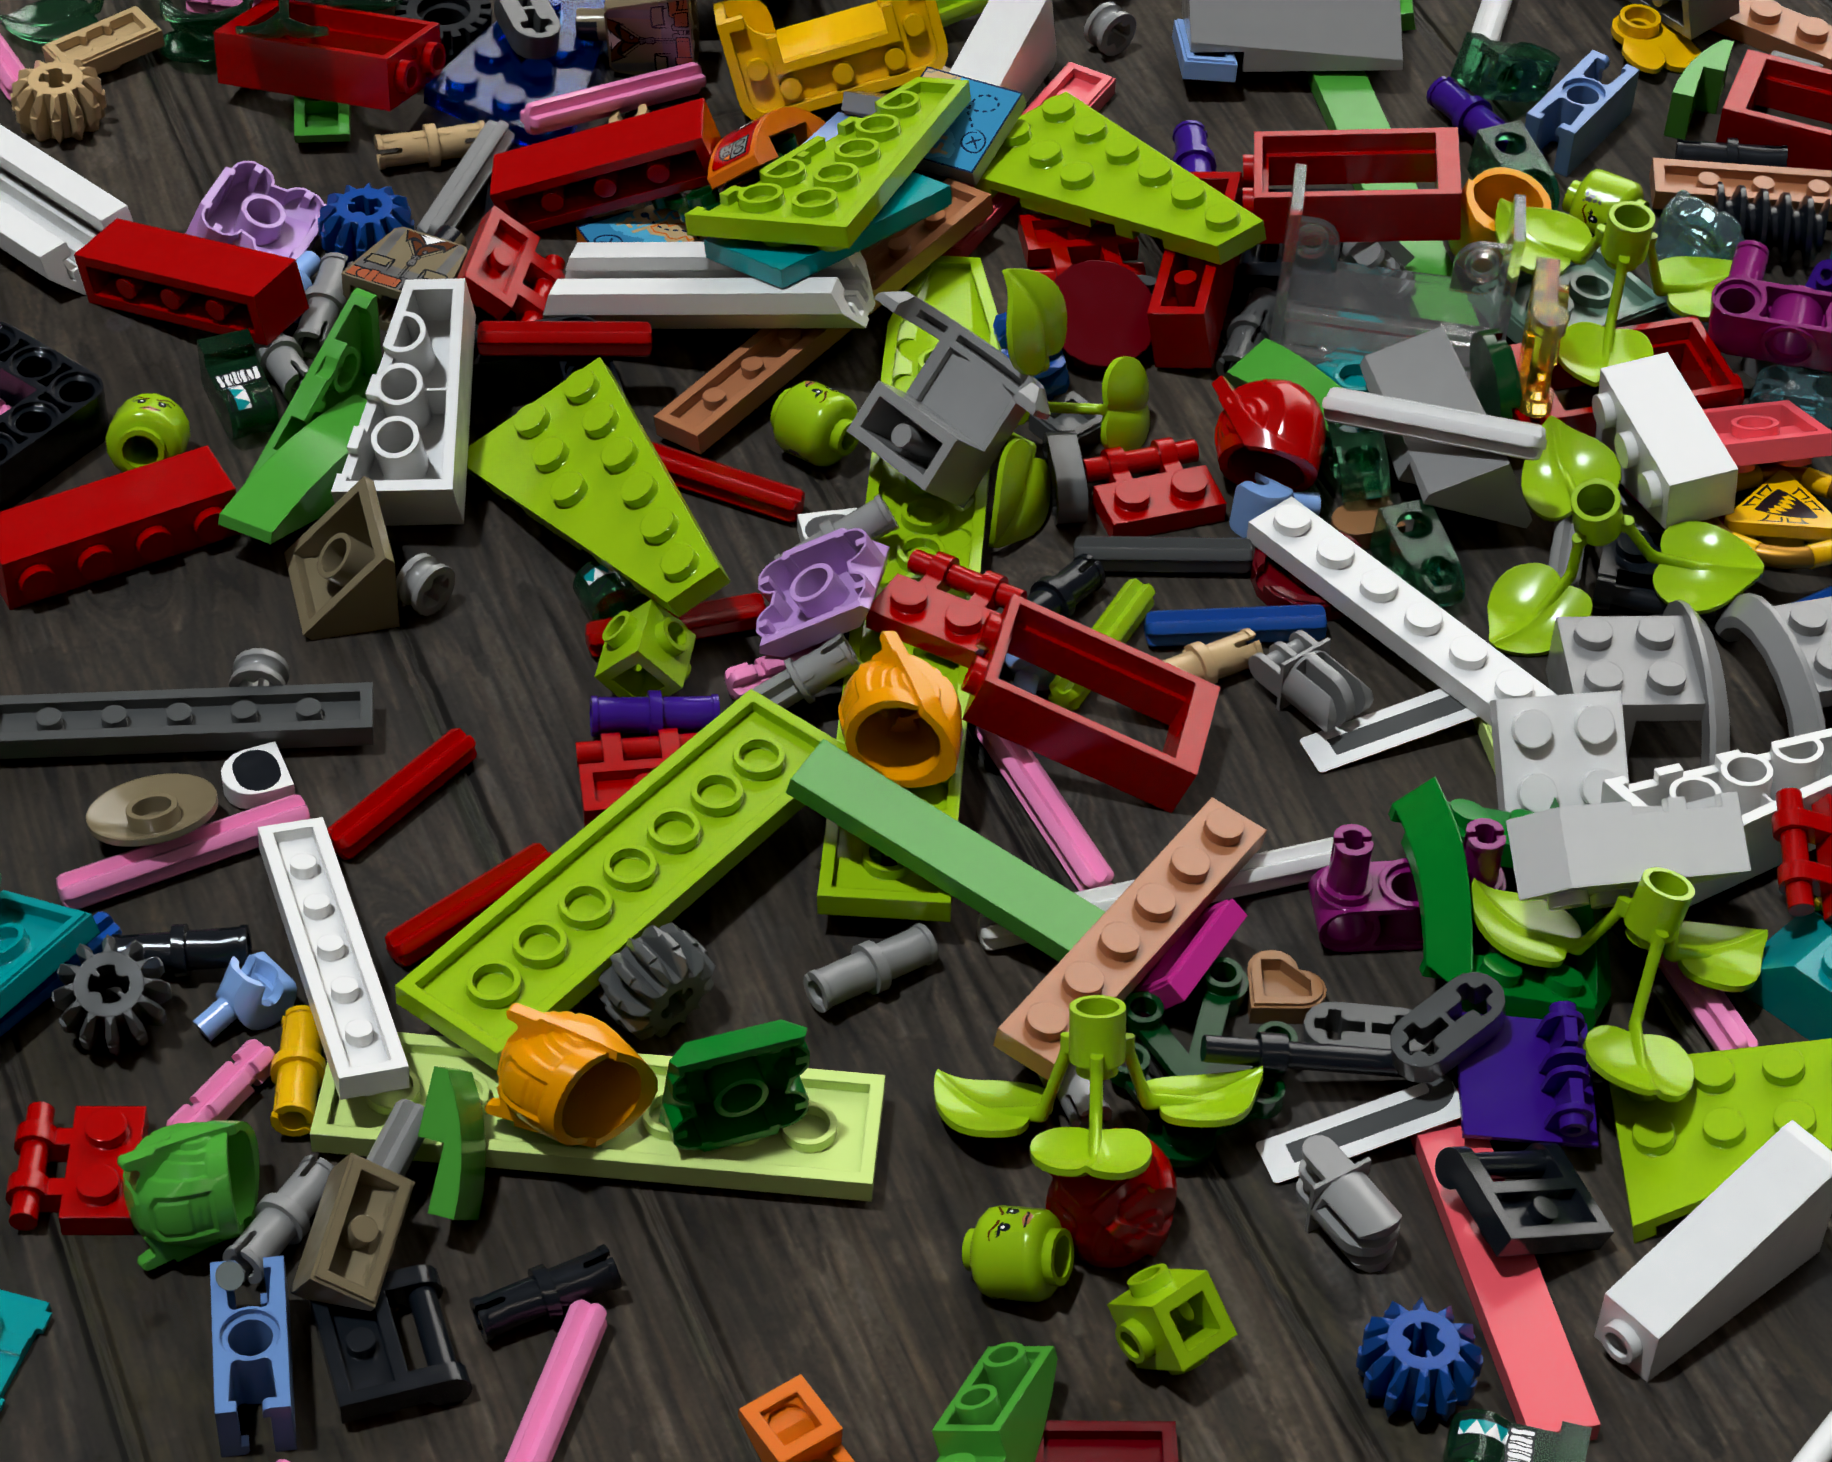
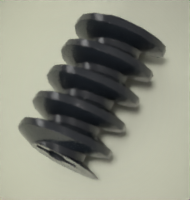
M1718 182L1712 205L1708 236H1712L1714 250L1718 254H1721L1729 239L1734 240L1735 248L1739 242L1745 240L1761 242L1767 246L1769 253L1774 246L1779 247L1782 264H1788L1794 252L1801 250L1803 265L1810 268L1818 253L1821 252L1827 227L1830 199H1827L1819 213H1816L1812 196L1806 195L1801 200L1797 209L1794 210L1789 192L1781 193L1775 205L1771 206L1768 190L1761 188L1752 203H1749L1744 185H1738L1730 199H1726L1723 182Z

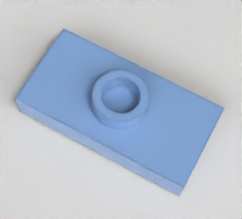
M1183 19L1174 20L1172 39L1182 79L1235 82L1238 68L1235 53L1190 52Z

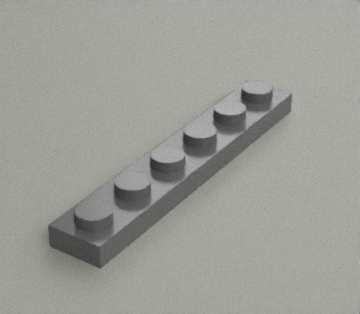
M373 682L0 696V759L244 750L274 741L279 749L374 745L375 700Z

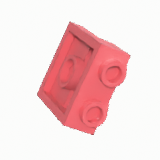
M1789 400L1702 409L1738 467V473L1754 471L1756 464L1802 467L1811 464L1812 458L1832 456V430Z

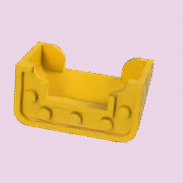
M724 0L713 3L716 27L736 96L743 113L751 120H755L772 110L782 107H796L811 112L842 103L844 91L877 93L902 86L914 78L920 77L927 66L941 70L948 58V43L936 0H877L775 30L771 13L761 0Z

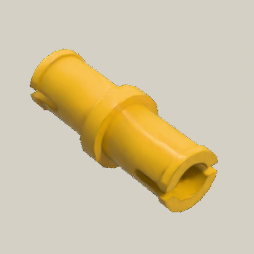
M308 1005L290 1007L285 1011V1016L282 1015L280 1051L273 1056L270 1068L271 1080L276 1085L273 1111L270 1115L271 1126L277 1132L292 1137L302 1136L311 1131L316 1110L317 1091L322 1086L326 1069V1061L321 1055L322 1043L310 1006Z

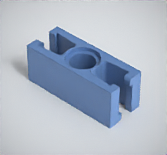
M1592 50L1527 113L1519 157L1532 163H1537L1543 157L1544 151H1541V149L1549 142L1556 141L1558 142L1553 172L1567 177L1631 114L1640 69L1626 64L1622 68L1619 77L1608 85L1602 84V73L1609 66L1610 59L1607 55Z
M284 1255L263 1257L267 1293H260L261 1307L247 1306L237 1309L235 1290H224L217 1284L215 1279L218 1266L226 1261L210 1262L214 1408L221 1457L245 1455L250 1451L249 1435L241 1436L237 1408L241 1404H262L263 1418L271 1417L276 1452L297 1450L290 1303Z

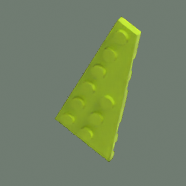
M929 77L914 78L875 101L876 112L863 118L850 116L838 123V135L825 142L824 137L816 136L760 169L759 182L747 187L733 185L719 193L721 204L710 211L704 207L697 206L685 213L687 235L763 241L769 247H784L790 244L812 245L826 252L850 248L971 101L969 80Z
M1067 91L1046 99L1042 105L1018 118L981 179L974 186V188L990 193L992 198L998 192L1016 196L1020 199L1021 207L1092 227L1097 220L1115 226L1116 235L1134 239L1140 233L1163 240L1164 249L1219 265L1266 240L1264 221ZM935 175L937 181L943 182L946 177Z
M600 357L584 368L573 372L561 384L533 403L525 405L514 416L468 446L467 474L475 480L477 478L480 479L494 493L505 500L508 498L520 506L528 516L577 549H583L591 554L599 564L609 571H616L628 579L637 590L649 598H653L658 604L677 617L682 616L731 582L615 377Z
M1832 1038L1688 1054L1694 1068V1081L1687 1096L1679 1102L1664 1101L1656 1095L1645 1096L1637 1094L1607 1080L1634 1244L1657 1235L1656 1226L1684 1215H1689L1791 1120H1794L1832 1151Z

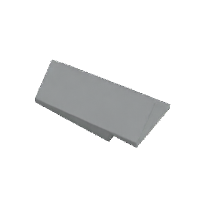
M1182 0L1181 12L1190 52H1238L1243 72L1403 69L1400 0Z
M1443 326L1365 355L1359 364L1369 393L1486 414ZM1382 432L1398 481L1417 485L1423 504L1522 528H1527L1531 523L1530 512L1507 456Z

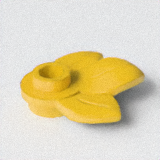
M1643 4L1627 5L1620 10L1619 15L1612 21L1611 34L1622 45V56L1633 67L1645 73L1657 74L1663 67L1669 71L1682 73L1690 62L1701 53L1689 38L1661 22L1660 13L1650 6Z

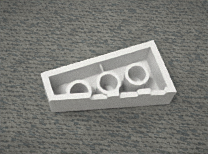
M465 278L405 280L382 345L384 354L377 374H372L365 393L367 403L358 426L353 427L347 444L348 457L342 474L337 473L331 490L332 497L336 503L363 476L370 478L375 484L385 526L464 524L476 314Z
M1832 728L1771 742L1770 752L1756 755L1741 753L1737 749L1716 754L1714 765L1684 771L1679 763L1655 768L1653 779L1629 784L1625 775L1606 779L1602 783L1601 803L1631 801L1632 806H1662L1661 799L1668 797L1685 796L1687 803L1712 797L1719 793L1738 792L1751 871L1692 884L1695 889V895L1690 904L1692 906L1782 864L1781 844L1773 838L1771 817L1777 812L1775 795L1777 791L1784 788H1797L1802 792L1804 809L1811 811L1813 803L1827 793L1832 795ZM1808 843V851L1816 849V845Z

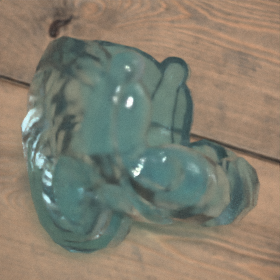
M1681 190L1666 204L1656 227L1655 233L1658 237L1655 248L1658 261L1675 256L1733 260L1737 244L1745 241L1741 234L1740 223L1725 211L1718 212L1709 203L1696 196H1691L1686 190Z

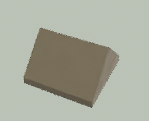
M363 476L284 552L303 636L311 640L400 627L395 562L374 481Z

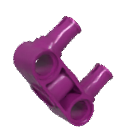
M1754 240L1739 242L1735 249L1728 277L1715 286L1711 295L1708 335L1718 350L1728 355L1774 362L1786 367H1805L1832 372V292L1815 290L1803 285H1784L1763 281L1769 256L1767 246Z
M1479 818L1467 824L1463 847L1467 862L1469 884L1471 886L1473 879L1476 878L1486 886L1506 891V879L1501 868L1506 835H1504L1505 830L1503 826L1493 819ZM1347 824L1337 828L1333 835L1329 865L1318 870L1308 883L1320 942L1325 948L1338 952L1413 951L1422 949L1423 936L1420 908L1408 859L1371 862L1374 847L1371 832L1366 827L1357 824ZM1472 917L1473 946L1489 943L1477 928Z

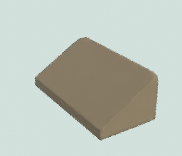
M352 1152L334 1166L328 1176L290 1293L307 1300L372 1311L376 1306L415 1181Z

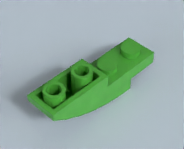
M1006 1342L996 1346H988L932 1429L939 1453V1458L936 1462H1035L1053 1392L1058 1360L1055 1347L1023 1346L1017 1342Z

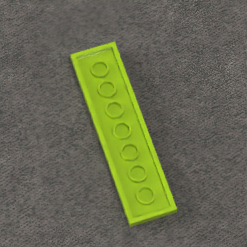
M753 689L748 690L395 985L396 1004L497 1071L501 1053L507 1039L518 1028L517 1024L509 1020L506 1015V1011L512 1004L519 1003L543 1013L552 1011L562 1012L572 1009L600 984L598 979L601 973L612 965L611 955L620 953L626 947L628 938L635 940L641 937L645 929L651 925L660 928L662 925L672 922L805 806L788 795L786 790L790 779L822 739L848 753L846 745Z

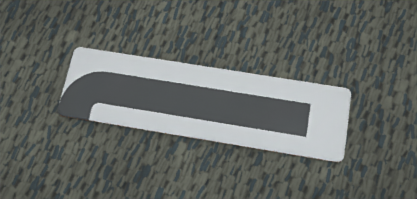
M1440 688L1345 722L1340 726H1335L1334 729L1327 733L1320 731L1300 739V743L1318 772L1324 773L1469 721L1478 716Z
M1444 1075L1433 1082L1412 1086L1256 1143V1148L1273 1182L1279 1184L1299 1176V1164L1303 1159L1302 1145L1308 1137L1314 1135L1329 1137L1348 1158L1461 1118L1459 1093L1448 1075Z

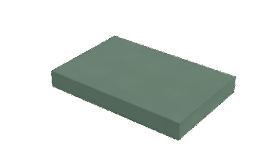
M1599 247L1586 264L1577 265L1571 262L1566 273L1559 277L1535 276L1518 269L1473 285L1467 302L1516 344L1558 337L1564 328L1577 322H1592L1605 327L1616 271L1607 266L1601 254V247ZM1627 272L1616 328L1665 320L1669 309L1667 302L1662 297L1655 295L1650 287L1631 272Z

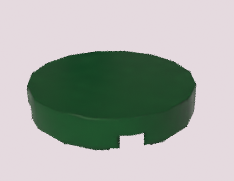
M1498 328L1475 332L1470 342L1471 385L1486 415L1513 420L1512 409L1521 408L1520 401L1523 400L1519 372L1511 346H1508L1506 340L1499 341L1502 340L1503 332Z

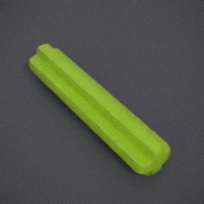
M1137 578L1128 580L1091 629L1126 644L1144 620L1146 613L1154 606L1153 596L1155 595V589L1150 583L1143 584ZM1056 675L1049 684L1051 693L1048 699L1050 702L1065 709L1075 711L1091 690Z

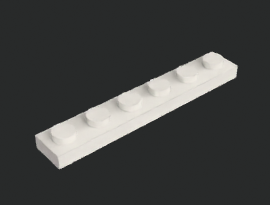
M1289 497L1248 522L1247 538L1251 540L1255 547L1490 726H1492L1491 700L1557 695L1294 497Z
M323 817L258 827L259 850L339 1099L372 1096L383 1092L410 1088L409 1065Z

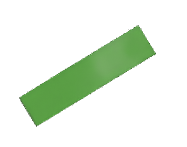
M354 394L319 415L291 437L249 478L219 513L218 525L272 544L322 517L335 504L331 490L337 473L342 474L349 454L347 444L353 427L359 425L367 399Z

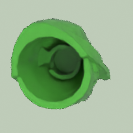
M213 1120L177 1123L162 1127L142 1139L133 1151L120 1155L117 1159V1164L124 1170L123 1192L129 1216L134 1227L150 1245L149 1249L138 1256L137 1264L146 1271H150L173 1259L179 1262L213 1245L237 1238L255 1218L259 1190V1149L255 1132L245 1121Z

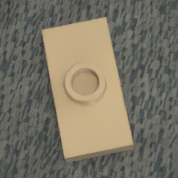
M133 6L42 46L46 63L53 62L57 56L61 62L80 59L83 67L96 68L98 75L103 72L116 70L128 61L165 46L162 30L140 8Z

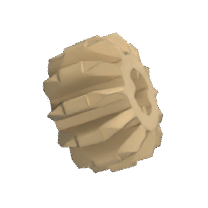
M57 56L53 62L49 63L36 60L34 69L25 68L19 70L18 80L12 83L10 97L12 110L16 114V120L20 124L22 133L34 134L37 142L53 138L61 144L65 138L70 137L82 140L84 132L99 130V121L105 117L107 102L105 90L102 89L101 79L97 75L96 68L83 67L80 59L61 62Z

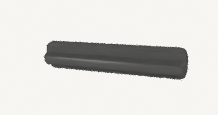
M1078 536L1075 538L1073 545V560L1083 553L1093 556L1091 562L1081 569L1082 572L1092 566L1097 560L1101 563L1105 572L1247 574L1251 571L1253 563V546L1248 538Z

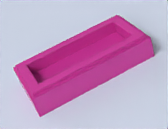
M1233 898L1206 908L1143 978L1134 992L1146 991L1158 996L1163 1002L1164 1010L1184 1002L1248 915ZM1138 1012L1142 1017L1151 1016L1145 1012Z

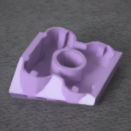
M241 161L232 168H224L200 202L185 234L297 259L305 251H310L320 237L318 232L320 208L327 204H324L317 194L306 188L294 187L287 190L274 185V176L268 168L255 161Z
M840 528L783 552L782 557L769 563L758 577V590L770 603L756 620V633L761 638L759 653L786 657L834 638L839 633L844 634L861 627L886 570L890 547L871 540L862 529L853 528L847 530Z

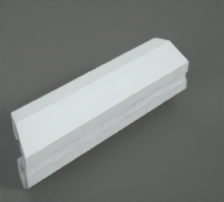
M0 125V248L48 280L86 295L74 254L116 218L134 222L128 206Z
M578 242L568 259L565 278L557 279L548 294L543 319L583 315L591 317L596 321L648 322L651 324L652 329L866 328L869 321L868 315L873 312L876 303L866 261L860 251L782 289L706 258L704 242Z

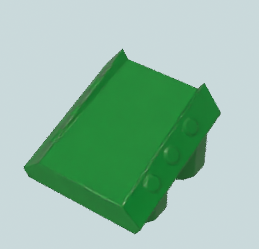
M780 1019L685 1042L669 1060L658 1120L668 1128L673 1144L680 1149H700L703 1152L778 1134L781 1128L793 1125L802 1119L809 1110V1097L800 1078V1075L810 1065V1051L805 1042L807 1027Z

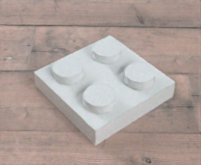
M1621 690L1490 701L1498 810L1512 812L1515 809H1525L1536 813L1550 809L1554 797L1560 807L1601 803L1603 780L1625 775L1629 781Z

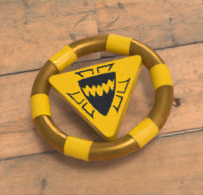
M1756 464L1754 471L1738 473L1736 492L1759 488L1734 508V513L1725 516L1724 524L1718 517L1700 521L1719 526L1736 535L1757 553L1765 567L1813 569L1832 564V513L1811 493L1832 500V475L1811 467ZM1804 541L1813 543L1803 547Z

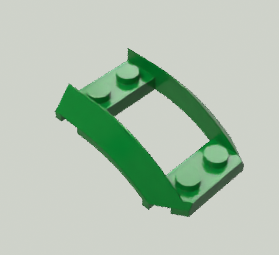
M1436 776L1392 803L1388 815L1391 821L1401 823L1405 833L1401 845L1408 859L1418 896L1423 936V959L1419 967L1421 975L1449 982L1463 973L1479 972L1488 974L1497 980L1504 990L1506 1016L1543 1019L1549 1013V1006L1552 1003L1571 1001L1576 1004L1577 1011L1584 1015L1588 1032L1591 1031L1611 997L1607 933L1601 936L1582 955H1575L1576 970L1565 964L1556 968L1533 966L1515 961L1499 953H1489L1485 956L1473 954L1471 894L1463 847L1467 824L1479 818H1489L1498 821L1505 830L1504 835H1506L1501 866L1514 868L1506 820L1534 812L1525 809H1515L1512 812L1484 808L1467 799H1454L1449 802L1446 800ZM1555 797L1550 809L1560 807ZM1591 904L1567 909V912L1578 923L1581 929V937L1604 917L1602 908L1591 909ZM1467 999L1462 1001V1009L1466 1012L1475 1010L1480 1014L1487 1013L1485 1000L1476 1005L1470 1003Z

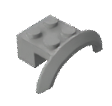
M907 291L877 293L874 298L893 313L931 334L939 342L906 393L878 380L848 427L847 432L924 491L964 508L1025 412L1028 411L1033 416L1048 420L1051 413L1045 388L1033 376L1023 375L1014 369L1010 358L913 294Z
M1753 593L1736 596L1731 603L1725 606L1714 626L1718 636L1727 642L1738 641L1742 632L1760 652L1777 685L1785 708L1790 737L1825 730V718L1822 708L1832 706V596L1772 606L1762 596Z
M1683 600L1670 602L1663 616L1556 617L1546 665V675L1550 690L1557 695L1621 690L1627 758L1636 721H1701L1702 753L1700 768L1714 765L1716 754L1730 751L1729 707L1720 655L1713 634L1706 622L1687 602Z

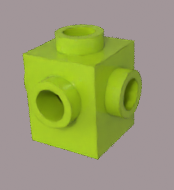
M652 598L631 612L625 610L618 613L607 624L602 635V639L605 642L594 677L618 697H647L648 690H661L662 696H671L683 688L684 682L691 672L690 659L696 635L680 619L671 615Z
M1164 1263L1152 1265L1130 1277L1127 1281L1129 1290L1107 1304L1117 1325L1115 1329L1116 1340L1123 1353L1135 1363L1137 1368L1166 1370L1171 1375L1183 1374L1203 1364L1209 1358L1210 1353L1238 1335L1207 1270L1168 1269Z

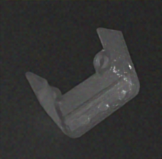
M1296 163L1283 237L1270 340L1293 351L1312 365L1337 367L1346 361H1362L1365 355L1443 326L1471 383L1469 357L1473 333L1498 328L1503 332L1502 340L1499 341L1506 340L1526 243V195L1514 194L1505 243L1477 241L1464 246L1455 257L1451 277L1378 266L1369 267L1364 264L1338 261L1340 236L1336 228L1324 219L1302 215L1307 165Z

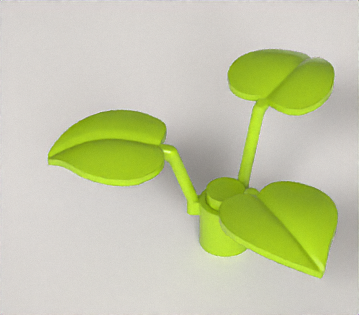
M1500 198L1495 214V236L1504 257L1517 269L1535 276L1559 277L1566 273L1571 262L1577 265L1586 264L1601 246L1600 250L1605 263L1616 271L1605 327L1592 322H1577L1564 328L1557 337L1555 346L1557 361L1567 373L1579 381L1592 387H1597L1600 380V368L1654 355L1652 344L1645 334L1632 329H1616L1627 272L1635 270L1645 259L1647 260L1652 289L1655 295L1667 296L1668 307L1681 317H1698L1700 322H1709L1712 291L1718 283L1728 277L1733 260L1675 256L1658 261L1655 248L1658 235L1653 232L1656 218L1653 211L1644 204L1634 201H1622L1614 204L1609 210L1606 225L1598 224L1595 236L1592 238L1588 226L1572 215L1546 208L1521 206Z
M1021 268L1003 269L1002 273L1008 296L1006 337L1010 361L1014 369L1023 375L1034 376L1043 373L1049 369V356L1059 353L1065 343L1067 310L1063 294L1050 278L1040 272ZM1117 357L1112 360L1106 369L1102 382L1103 404L1048 402L1050 413L1103 415L1100 436L1105 449L1118 446L1122 447L1124 451L1140 449L1149 432L1148 377L1143 365L1133 357ZM1028 411L1025 412L1016 428L1018 425H1023L1027 422L1030 415ZM1012 432L1007 440L1008 444L1002 452L998 466L990 537L987 546L990 548H1001L1034 535L1042 527L1049 511L1051 499L1049 467L1045 460L1034 458L1036 454L1035 443Z
M1549 416L1542 424V427L1546 429V449L1543 450L1540 458L1537 460L1525 459L1521 486L1527 506L1540 518L1547 521H1560L1572 515L1575 533L1572 535V549L1567 569L1561 578L1552 567L1542 563H1526L1516 565L1507 570L1494 584L1489 595L1487 605L1489 644L1500 652L1514 656L1533 657L1549 654L1556 617L1592 616L1593 604L1590 596L1585 591L1571 586L1577 577L1584 547L1587 544L1605 546L1617 539L1621 532L1629 536L1647 561L1659 564L1653 574V587L1658 597L1667 605L1675 600H1683L1698 614L1710 613L1731 603L1736 596L1741 595L1763 576L1764 564L1757 553L1736 535L1719 526L1700 521H1684L1669 526L1661 537V552L1655 551L1635 526L1634 518L1622 513L1621 495L1618 490L1621 483V466L1614 452L1598 439L1571 428L1554 416Z
M1651 867L1646 869L1641 876L1633 897L1619 895L1614 908L1582 937L1581 929L1575 919L1565 910L1549 911L1547 901H1519L1518 893L1491 888L1476 878L1473 879L1470 886L1472 917L1484 938L1504 955L1533 966L1556 968L1562 965L1567 952L1573 955H1582L1622 917L1624 918V923L1627 927L1625 931L1627 938L1636 946L1649 950L1629 1020V1031L1611 1025L1594 1027L1587 1033L1583 1049L1586 1050L1585 1058L1600 1076L1623 1089L1645 1096L1656 1095L1664 1101L1679 1102L1687 1096L1694 1081L1692 1061L1687 1052L1676 1041L1661 1035L1643 1034L1642 1023L1662 953L1667 961L1678 962L1679 969L1690 980L1720 991H1747L1754 986L1761 972L1768 930L1683 921L1695 895V889L1684 876L1666 868Z
M1089 995L1079 997L1069 1004V1032H1062L1060 1034V1051L1045 1089L1037 1085L1013 1081L964 1079L937 1069L934 1079V1100L936 1109L943 1121L959 1133L985 1138L1017 1136L1028 1129L1030 1121L1041 1123L1048 1119L1053 1111V1104L1069 1062L1076 1066V1074L1090 1080L1089 1129L1057 1127L1036 1135L1030 1145L1031 1161L1042 1171L1057 1176L1084 1177L1090 1175L1105 1180H1125L1140 1175L1150 1166L1152 1161V1145L1141 1131L1135 1129H1102L1103 1080L1115 1077L1118 1074L1119 1066L1124 1062L1126 1063L1137 1093V1099L1143 1109H1159L1160 1117L1167 1123L1199 1128L1228 1126L1243 1120L1252 1110L1261 1087L1263 1066L1232 1072L1161 1077L1146 1081L1135 1052V1035L1126 1033V1004L1122 1000L1111 996Z

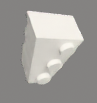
M1668 352L1600 368L1599 394L1594 395L1592 398V409L1596 420L1595 438L1608 446L1618 458L1621 466V484L1665 530L1673 524L1684 521H1703L1734 513L1738 467Z
M1738 792L1719 793L1712 797L1687 803L1685 796L1668 797L1661 799L1662 806H1632L1631 801L1564 806L1506 820L1519 901L1547 899L1549 911L1577 908L1591 904V909L1614 907L1618 896L1621 894L1632 898L1643 872L1651 867H1661L1675 871L1688 879L1691 884L1751 871Z

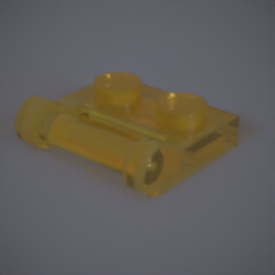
M1536 257L1522 335L1519 378L1523 400L1520 401L1521 408H1518V410L1532 418L1545 417L1551 413L1555 396L1554 390L1550 387L1554 366L1557 365L1560 340L1565 336L1569 322L1567 307L1570 286L1559 284L1560 259Z

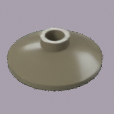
M168 773L134 779L110 789L91 804L86 813L87 827L94 838L106 844L135 847L165 843L184 836L205 824L218 808L217 791L208 780L189 774Z

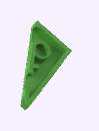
M356 288L351 293L246 482L283 444L319 415L354 394L367 399L365 393L372 374H377L382 360L377 295L360 288Z

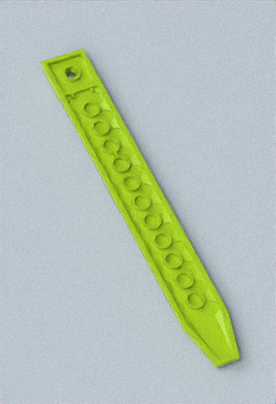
M940 256L909 282L905 291L946 314L998 350L993 323L998 313L981 258ZM892 313L887 324L881 381L906 393L939 340L908 320ZM872 451L865 504L880 494L899 526L898 530L891 531L876 540V542L890 548L886 570L874 595V600L897 574L916 581H920L923 578L907 571L909 557L915 549L932 555L942 551L957 557L961 566L981 573L990 468L963 508L924 491ZM950 589L947 592L965 600H969L972 597L954 589ZM866 618L861 627L849 632L848 640L861 664L872 660V656L882 649L879 639L881 633L866 628ZM902 642L910 655L917 656L928 662L932 667L941 671L942 676L948 678L958 696L963 718L970 694L961 691V686L969 668ZM854 672L844 677L842 694L848 680L854 674ZM962 720L963 736L955 773L947 781L935 785L905 788L958 822L968 724L964 720ZM839 721L836 740L845 744ZM826 819L817 892V914L950 922L952 895L898 862L895 866L880 865L883 862V858L889 856L829 819Z

